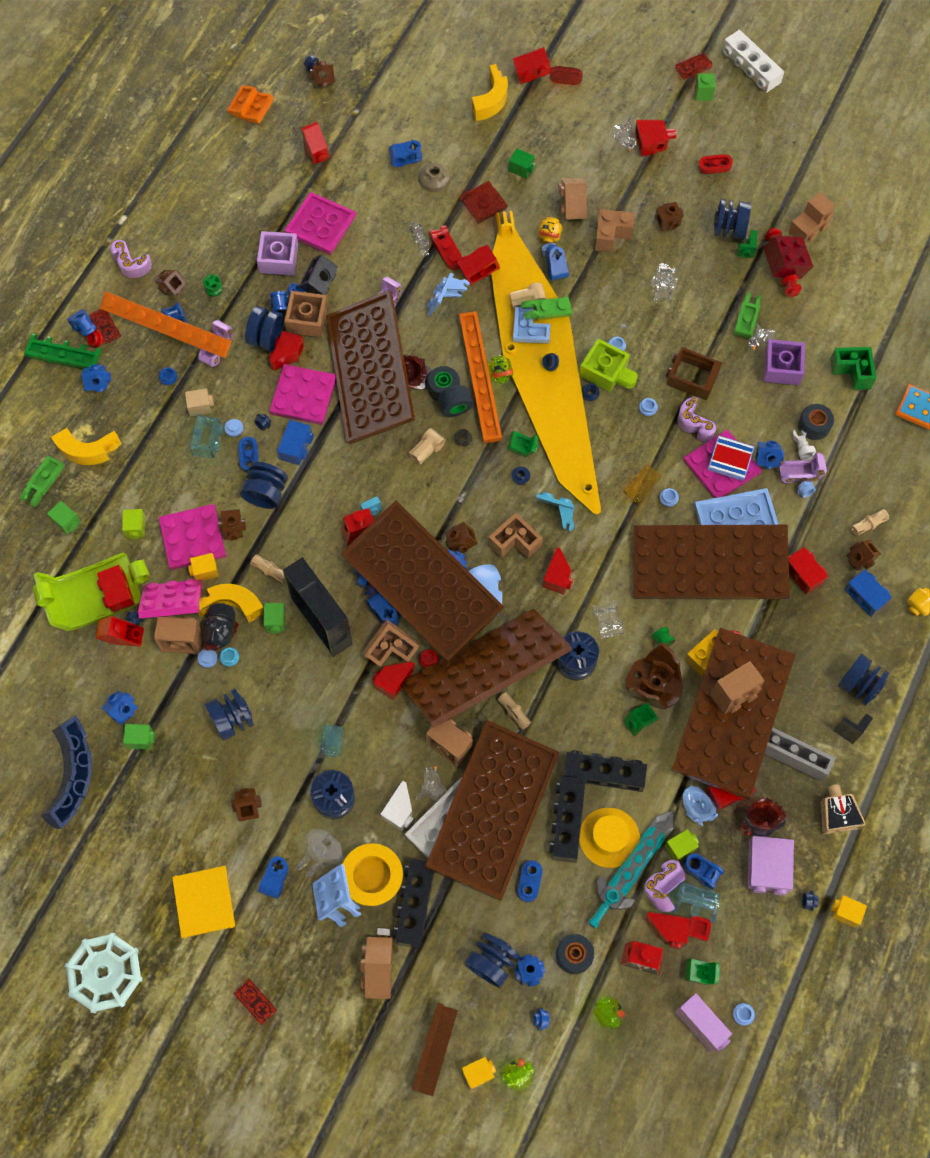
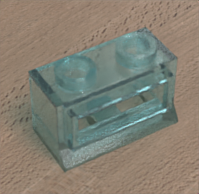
M197 415L190 444L192 455L215 458L216 452H219L220 449L219 437L224 432V425L221 424L220 418ZM205 426L212 427L208 445L200 444Z
M679 883L673 912L677 913L681 901L693 904L691 907L692 916H698L701 907L711 909L710 923L714 924L719 910L720 894L711 889L695 887L690 883Z

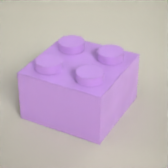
M261 231L257 258L259 273L295 276L299 246L297 234Z

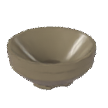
M431 163L421 169L419 181L425 190L440 192L448 187L450 173L444 165ZM432 169L439 170V174L432 175L430 171Z

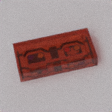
M703 52L676 64L675 69L682 79L685 80L712 68L713 63Z
M99 309L89 314L96 329L103 335L105 345L121 337L108 311Z
M250 979L233 993L261 1025L265 1024L278 1011Z

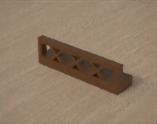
M437 1002L412 1087L413 1091L434 1096L458 1010Z

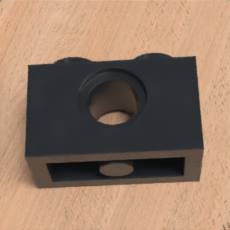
M322 254L314 257L299 287L307 293L326 295L329 292L330 283L336 277L335 272L338 266Z

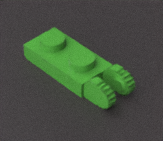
M746 293L734 335L752 338L762 296L758 295L755 299V304L748 303L751 293Z
M569 297L535 301L527 300L521 303L522 309L534 308V310L523 314L525 319L537 318L538 320L572 315Z
M48 455L26 484L27 487L20 496L21 500L27 501L34 490L36 493L31 499L30 505L36 507L42 500V496L46 494L64 469V463Z

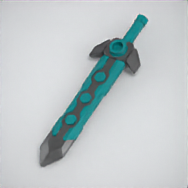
M672 812L655 817L608 886H606L607 884L603 876L597 881V895H600L599 899L602 905L588 921L591 927L595 929L598 927L599 922L609 908L619 911L630 908L633 905L635 899L623 898L637 881L654 853L672 831Z

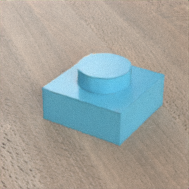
M378 496L360 504L361 510L369 508L373 516L381 510V502Z

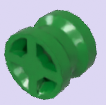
M215 274L207 275L203 280L206 294L211 297L220 295L223 288L219 276Z
M663 627L651 635V638L657 642V645L665 643L669 647L676 641L673 636H670L668 627Z

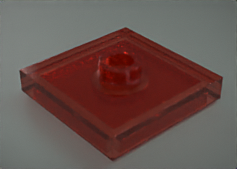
M490 181L460 195V200L478 224L496 215V213L506 210L508 206Z

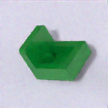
M514 430L511 432L507 449L521 456L528 457L535 453L538 448V436L534 435L530 438Z
M687 959L685 981L703 985H716L720 977V964L717 962L708 963Z

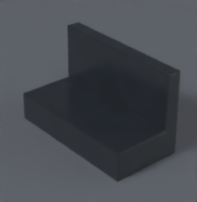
M866 713L856 725L846 717H843L833 731L851 744H854L864 733L873 718Z

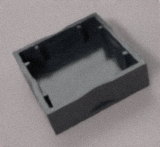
M304 558L298 559L283 569L291 600L332 656L335 657L353 645L348 617Z

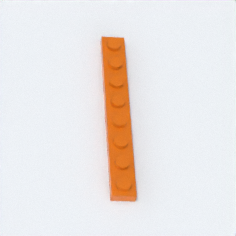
M105 291L100 305V309L226 358L232 342L229 339Z
M477 311L460 313L459 320L483 443L502 441Z

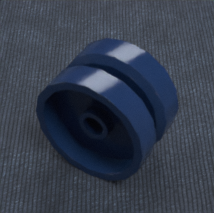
M256 306L252 310L246 325V344L254 347L260 345L262 349L272 352L275 349L277 337H280L282 333L283 314L276 311L268 313L266 308Z

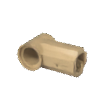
M533 283L527 289L509 293L513 309L521 307V303L527 300L546 299L541 283Z
M430 428L424 433L421 441L409 452V456L416 464L421 465L433 452H438L444 446L446 440L434 429Z

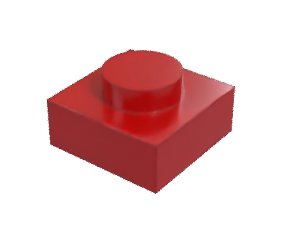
M692 915L689 923L688 937L707 942L712 920Z

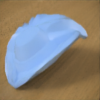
M695 786L685 789L683 805L686 809V815L693 822L703 826V821H713L718 816L715 803L703 790Z

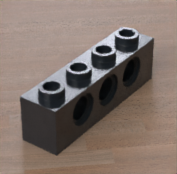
M572 750L566 754L563 776L586 779L585 784L643 792L647 764H643L642 761L635 759L624 761L621 757L612 756L611 758H604L601 754L592 753L591 755H585L581 751ZM586 763L590 766V770L584 771L580 768V765ZM606 766L610 769V773L603 774L600 768ZM625 769L629 771L630 776L623 777L620 774V770Z
M561 776V782H557L556 794H559V802L555 801L553 813L557 814V822L552 821L551 834H555L554 842L550 841L549 854H553V860L577 863L586 782L584 778ZM571 795L575 798V801L573 803H566L564 797ZM564 815H570L573 821L564 823L561 818ZM562 835H568L571 841L569 843H562L559 838Z
M410 859V865L406 864L404 877H407L406 885L402 884L400 897H403L402 906L398 905L396 918H400L399 925L394 926L393 939H396V945L421 949L434 877L433 871L424 868L427 861ZM420 878L423 881V885L416 888L412 886V881ZM417 899L420 904L417 908H410L408 906L409 900ZM406 920H414L416 922L413 929L405 928L404 923Z

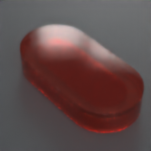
M554 66L551 68L552 73L549 77L555 83L578 85L582 82L583 73L578 68Z

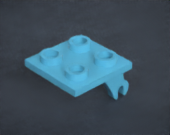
M542 492V495H536L538 501L559 507L564 530H566L568 524H570L569 531L574 529V522L572 520L575 507L571 500L563 497L557 500L554 499L552 494Z

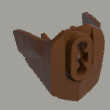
M660 643L645 658L634 662L625 678L627 692L662 709L675 705L681 699L683 682L680 661L676 658L674 651L665 643ZM638 674L641 678L636 679L634 675Z

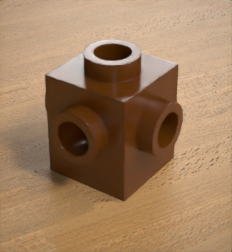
M317 61L316 65H313V69H310L311 80H315V84H319V87L329 86L328 83L335 82L333 63L326 64V61ZM321 71H324L325 75L320 76L319 73Z
M676 202L666 203L656 209L655 220L662 232L668 229H675L681 225L684 213Z
M165 269L158 275L159 278L155 281L162 294L174 296L178 295L187 284L177 270Z
M240 509L221 511L222 521L218 522L219 533H223L224 540L233 541L243 538L246 523L245 519H241Z
M465 522L455 525L445 532L447 538L446 545L450 550L465 553L478 544L473 528Z
M865 540L851 546V551L846 556L853 568L868 570L875 564L874 560L882 554L871 540Z
M244 788L236 791L235 800H231L233 813H237L238 822L259 818V808L262 807L260 795L256 796L255 788Z

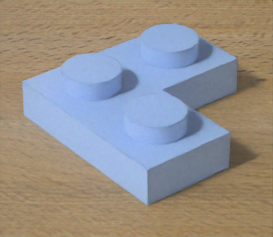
M515 307L513 342L549 343L550 324L533 323V319H525L523 314L532 311L533 308L522 309V307Z

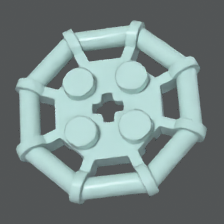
M116 933L92 939H83L82 944L68 963H65L64 968L67 971L69 987L68 996L90 1009L91 1013L125 1006V1002L143 979L140 974L138 960L139 950L117 937ZM107 944L106 949L103 951L94 952L92 947ZM113 945L126 954L121 957L112 952ZM87 951L89 956L81 966L77 965ZM129 958L132 975L126 974L124 961ZM107 967L108 975L99 978L100 973L98 970ZM75 970H79L82 974V983L78 986ZM124 979L130 980L121 995H119L117 989ZM87 988L94 993L93 1001L82 994L81 990ZM113 993L115 999L99 1002L100 995Z

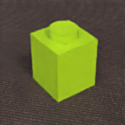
M123 510L122 531L125 537L132 540L145 537L146 516L143 510Z
M687 829L667 841L664 846L673 860L680 861L698 849L699 841L693 832L690 833Z

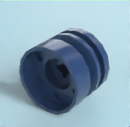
M721 198L714 217V236H719L721 229H723V237H726L728 231L732 230V237L734 239L744 240L750 219L751 203L739 201L737 208L734 209L733 200H729L728 207H725L726 199Z
M253 462L246 475L247 480L243 483L240 495L244 500L257 507L275 509L281 498L280 491L284 490L288 476L283 470L274 465L264 462Z
M577 631L567 634L563 638L570 644L572 651L556 659L557 669L567 679L574 681L584 680L591 676L595 670L599 656L598 643L585 632Z
M861 653L837 686L847 694L856 688L858 691L855 699L858 700L863 693L865 698L861 703L866 706L883 689L890 673L885 670L879 677L877 673L881 667L877 666L873 671L869 670L872 660Z
M235 688L231 690L234 697L233 700L230 701L225 693L223 694L225 704L222 705L217 698L205 703L223 741L235 736L233 727L235 725H238L244 731L245 728L242 724L244 720H246L249 727L254 726L252 713L245 699Z
M324 771L312 782L310 789L311 799L317 812L324 818L332 820L341 819L353 809L355 803L353 785L348 776L341 771ZM331 789H335L333 796L329 795Z
M483 932L480 938L486 944L480 941L476 943V946L482 953L479 954L471 951L464 965L488 983L502 988L508 978V974L502 969L503 966L513 969L515 966L510 960L518 962L520 955L504 940Z

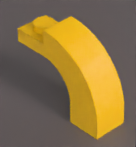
M496 64L490 65L489 77L493 87L491 91L484 95L472 97V111L475 121L485 120L496 115L506 103L508 79L507 76L502 77V73L498 71Z
M68 428L51 437L59 452L66 459L80 465L103 463L109 460L108 452L114 451L122 445L115 431L92 443H83L76 440Z
M219 584L207 589L209 596L201 598L199 613H197L199 617H202L208 613L209 608L213 604L224 603L238 608L248 623L264 615V608L259 599L250 590L236 584Z

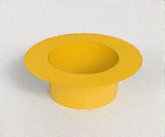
M601 808L585 818L581 825L579 841L582 851L590 861L601 867L616 868L620 867L630 856L640 841V834L635 821L627 813L616 808Z
M372 843L361 845L352 850L343 862L350 898L359 904L367 906L383 904L389 901L401 886L403 878L401 862L397 855L386 846Z

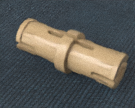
M882 509L876 514L868 515L861 522L852 525L851 531L858 537L864 532L874 530L879 524L888 521L889 515L886 510Z
M257 554L252 558L250 564L264 572V575L271 576L282 584L286 582L283 570L277 567L274 562H269Z
M508 692L503 693L497 699L507 710V715L515 720L521 730L526 729L532 723L521 710L522 707L515 703Z

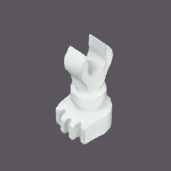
M794 430L792 439L798 444L800 459L803 461L812 459L816 453L815 447L809 446L805 438L806 433L803 430L800 432L801 436H798Z

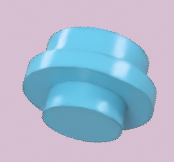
M228 647L221 651L219 659L224 666L231 667L239 661V653L236 649Z

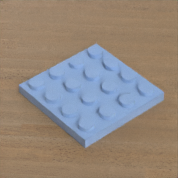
M768 488L694 503L700 525L778 524Z

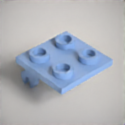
M450 273L447 278L443 277L440 284L434 290L433 294L435 295L433 299L431 298L427 305L429 309L427 316H431L441 303L443 297L461 298L462 295L458 292L463 293L468 288L464 285L469 286L470 283L467 280L453 278V273Z
M340 864L312 883L318 920L322 921L328 917L340 927H343L347 923L342 921L345 919V916L337 910L339 907L348 910L354 917L361 915V912L357 911L360 907L350 899L343 864Z

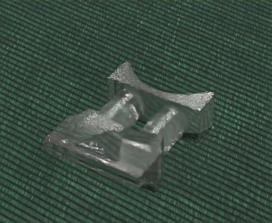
M412 220L410 221L411 227L409 231L415 243L417 242L420 257L428 256L427 244L429 242L427 238H424L422 225Z
M616 600L608 607H598L594 604L592 606L593 615H597L599 620L598 631L600 638L624 634L623 622L616 614L618 608ZM605 613L609 614L610 619L606 620Z

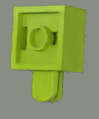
M598 338L580 366L579 377L611 393L616 383L627 389L634 388L637 383L638 374L626 368L630 354Z

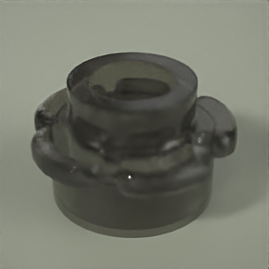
M460 429L454 435V441L457 445L465 447L472 441V435L466 429Z

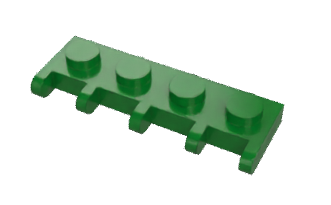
M32 333L24 355L32 359L84 369L89 368L90 365L98 364L102 348L97 347L96 352L86 350L87 346L85 344H82L79 349L69 347V341L66 340L63 345L52 343V337H47L46 341L36 340L37 334Z

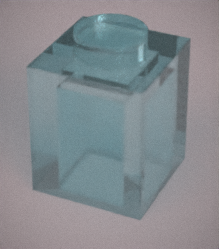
M324 725L320 749L325 756L336 757V755H342L345 737L344 727Z

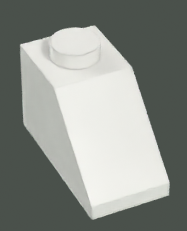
M404 781L401 782L380 814L382 820L401 832L404 827L408 828L414 819L412 817L407 785Z

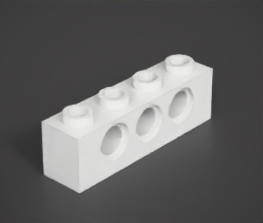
M738 30L724 40L722 49L724 54L766 93L782 82L784 71L741 30Z

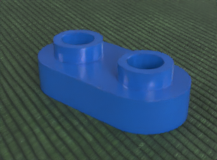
M244 437L239 442L240 467L245 473H248L250 467L247 464L259 462L257 441L252 437Z
M528 861L522 867L517 893L520 900L526 903L533 902L538 896L543 870L537 861ZM533 867L536 869V873L530 874L528 869ZM527 887L531 888L532 893L526 894L524 889Z

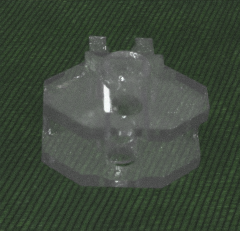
M660 263L655 270V276L651 278V287H654V302H657L659 298H667L668 302H672L674 288H677L675 269H670L666 263Z
M312 829L306 835L308 849L305 851L306 855L297 864V868L299 870L303 869L312 859L315 864L306 874L308 878H311L320 868L339 866L344 860L340 842L326 830Z

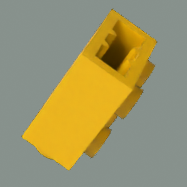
M716 629L696 645L685 658V661L702 678L718 634Z

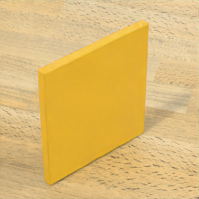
M226 866L172 877L181 938L236 927Z

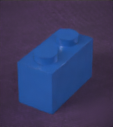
M289 420L277 450L279 460L300 465L302 459H306L307 446L312 443L314 437L311 425Z
M866 569L853 578L844 589L870 617L882 609L892 598L889 591L882 587L876 581L875 576L872 573H868Z

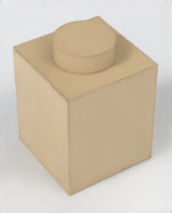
M207 388L185 392L187 409L190 416L212 413L211 406H214L213 395H209Z

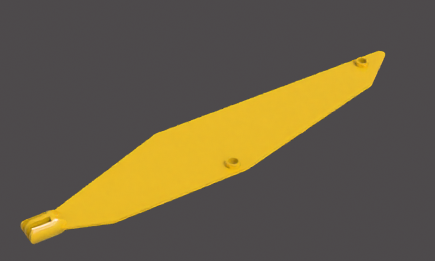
M506 211L502 212L503 224H501L499 213H496L498 234L493 254L500 265V269L493 272L491 276L503 358L509 371L511 368L513 370L511 376L559 483L593 514L597 515L601 512L570 317L533 319V323L550 324L549 343L513 342L515 309L511 306L509 293L527 289L533 283H541L546 299L558 298V296L515 230L513 212L509 211L510 223L507 221ZM555 353L559 357V365L556 370L548 371L543 367L542 360L546 354Z

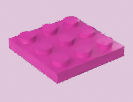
M310 192L285 229V233L297 234L298 241L331 255L355 219L356 212Z
M284 364L271 404L270 415L324 425L336 383V375Z
M728 429L718 435L737 441ZM718 436L683 458L685 464L713 498L729 495L762 472L752 458L744 481L709 471L708 467Z
M214 504L159 517L170 570L188 567L191 565L190 558L213 553L215 560L227 557L222 534L219 533V521Z
M188 579L183 582L169 581L163 584L149 583L144 585L138 609L139 619L199 613L203 589L202 580Z

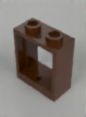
M681 347L680 352H676L673 357V367H669L665 377L668 380L666 385L707 400L720 372L722 362ZM682 361L710 372L704 387L675 376Z

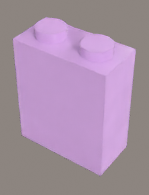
M752 836L749 839L747 889H753L755 893L774 891L775 895H787V893L793 890L794 840Z
M697 994L690 997L675 1011L677 1016L709 1052L714 1050L718 1052L731 1042L728 1038L732 1033Z

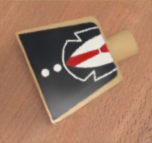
M840 785L829 786L830 797L824 798L821 801L823 835L857 830L865 826L864 818L854 795H842Z

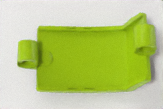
M120 553L59 577L37 572L33 574L36 584L32 587L37 605L45 609L49 624L65 631H72L94 624L100 619L115 616L139 605L142 595L138 585L149 580L150 574L144 559L130 564L127 554ZM120 565L125 571L135 605L113 613L103 603L102 597L105 596L97 585V580H99L97 573Z

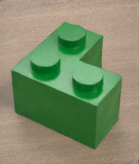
M835 348L830 358L832 375L850 374L853 390L871 389L876 380L872 348Z

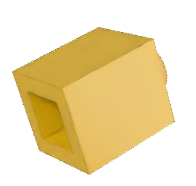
M213 553L190 558L191 565L188 568L191 577L194 576L196 580L202 581L219 577Z
M843 895L838 900L835 899L831 911H834L832 918L856 928L861 925L867 905Z
M486 1057L463 1067L462 1071L470 1090L494 1079L493 1073L496 1072L492 1060L487 1061Z

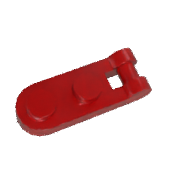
M446 225L441 226L439 230L429 231V236L446 267L450 270L460 269L457 261L461 260L462 255L450 236Z

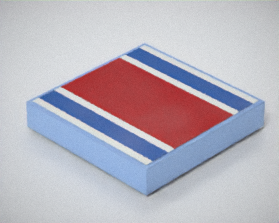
M718 436L708 470L744 481L755 446Z

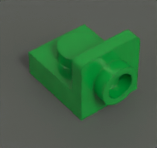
M750 230L749 237L746 236L745 244L740 243L738 245L736 256L754 258L757 248L758 230Z
M646 703L632 710L623 722L632 735L636 736L642 729L656 723L659 718L649 704Z

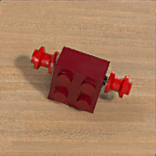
M771 228L764 236L765 240L769 242L763 247L773 277L783 278L781 285L786 287L784 290L785 295L795 297L802 290V286L796 282L798 279H802L814 266L803 237L781 236L782 232L780 229Z

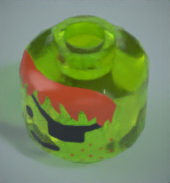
M504 355L491 358V362L488 364L491 379L498 381L499 384L508 382L509 378L514 374L510 359L505 358Z
M607 996L595 1003L596 1008H594L593 1013L602 1028L610 1026L611 1030L623 1024L621 1019L624 1018L625 1012L616 998Z
M518 1058L504 1066L502 1076L508 1088L518 1092L533 1083L532 1075L535 1073V1070L530 1061L525 1063L522 1058Z

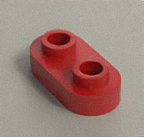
M727 154L704 156L699 160L698 169L703 174L728 172L732 168L733 159Z

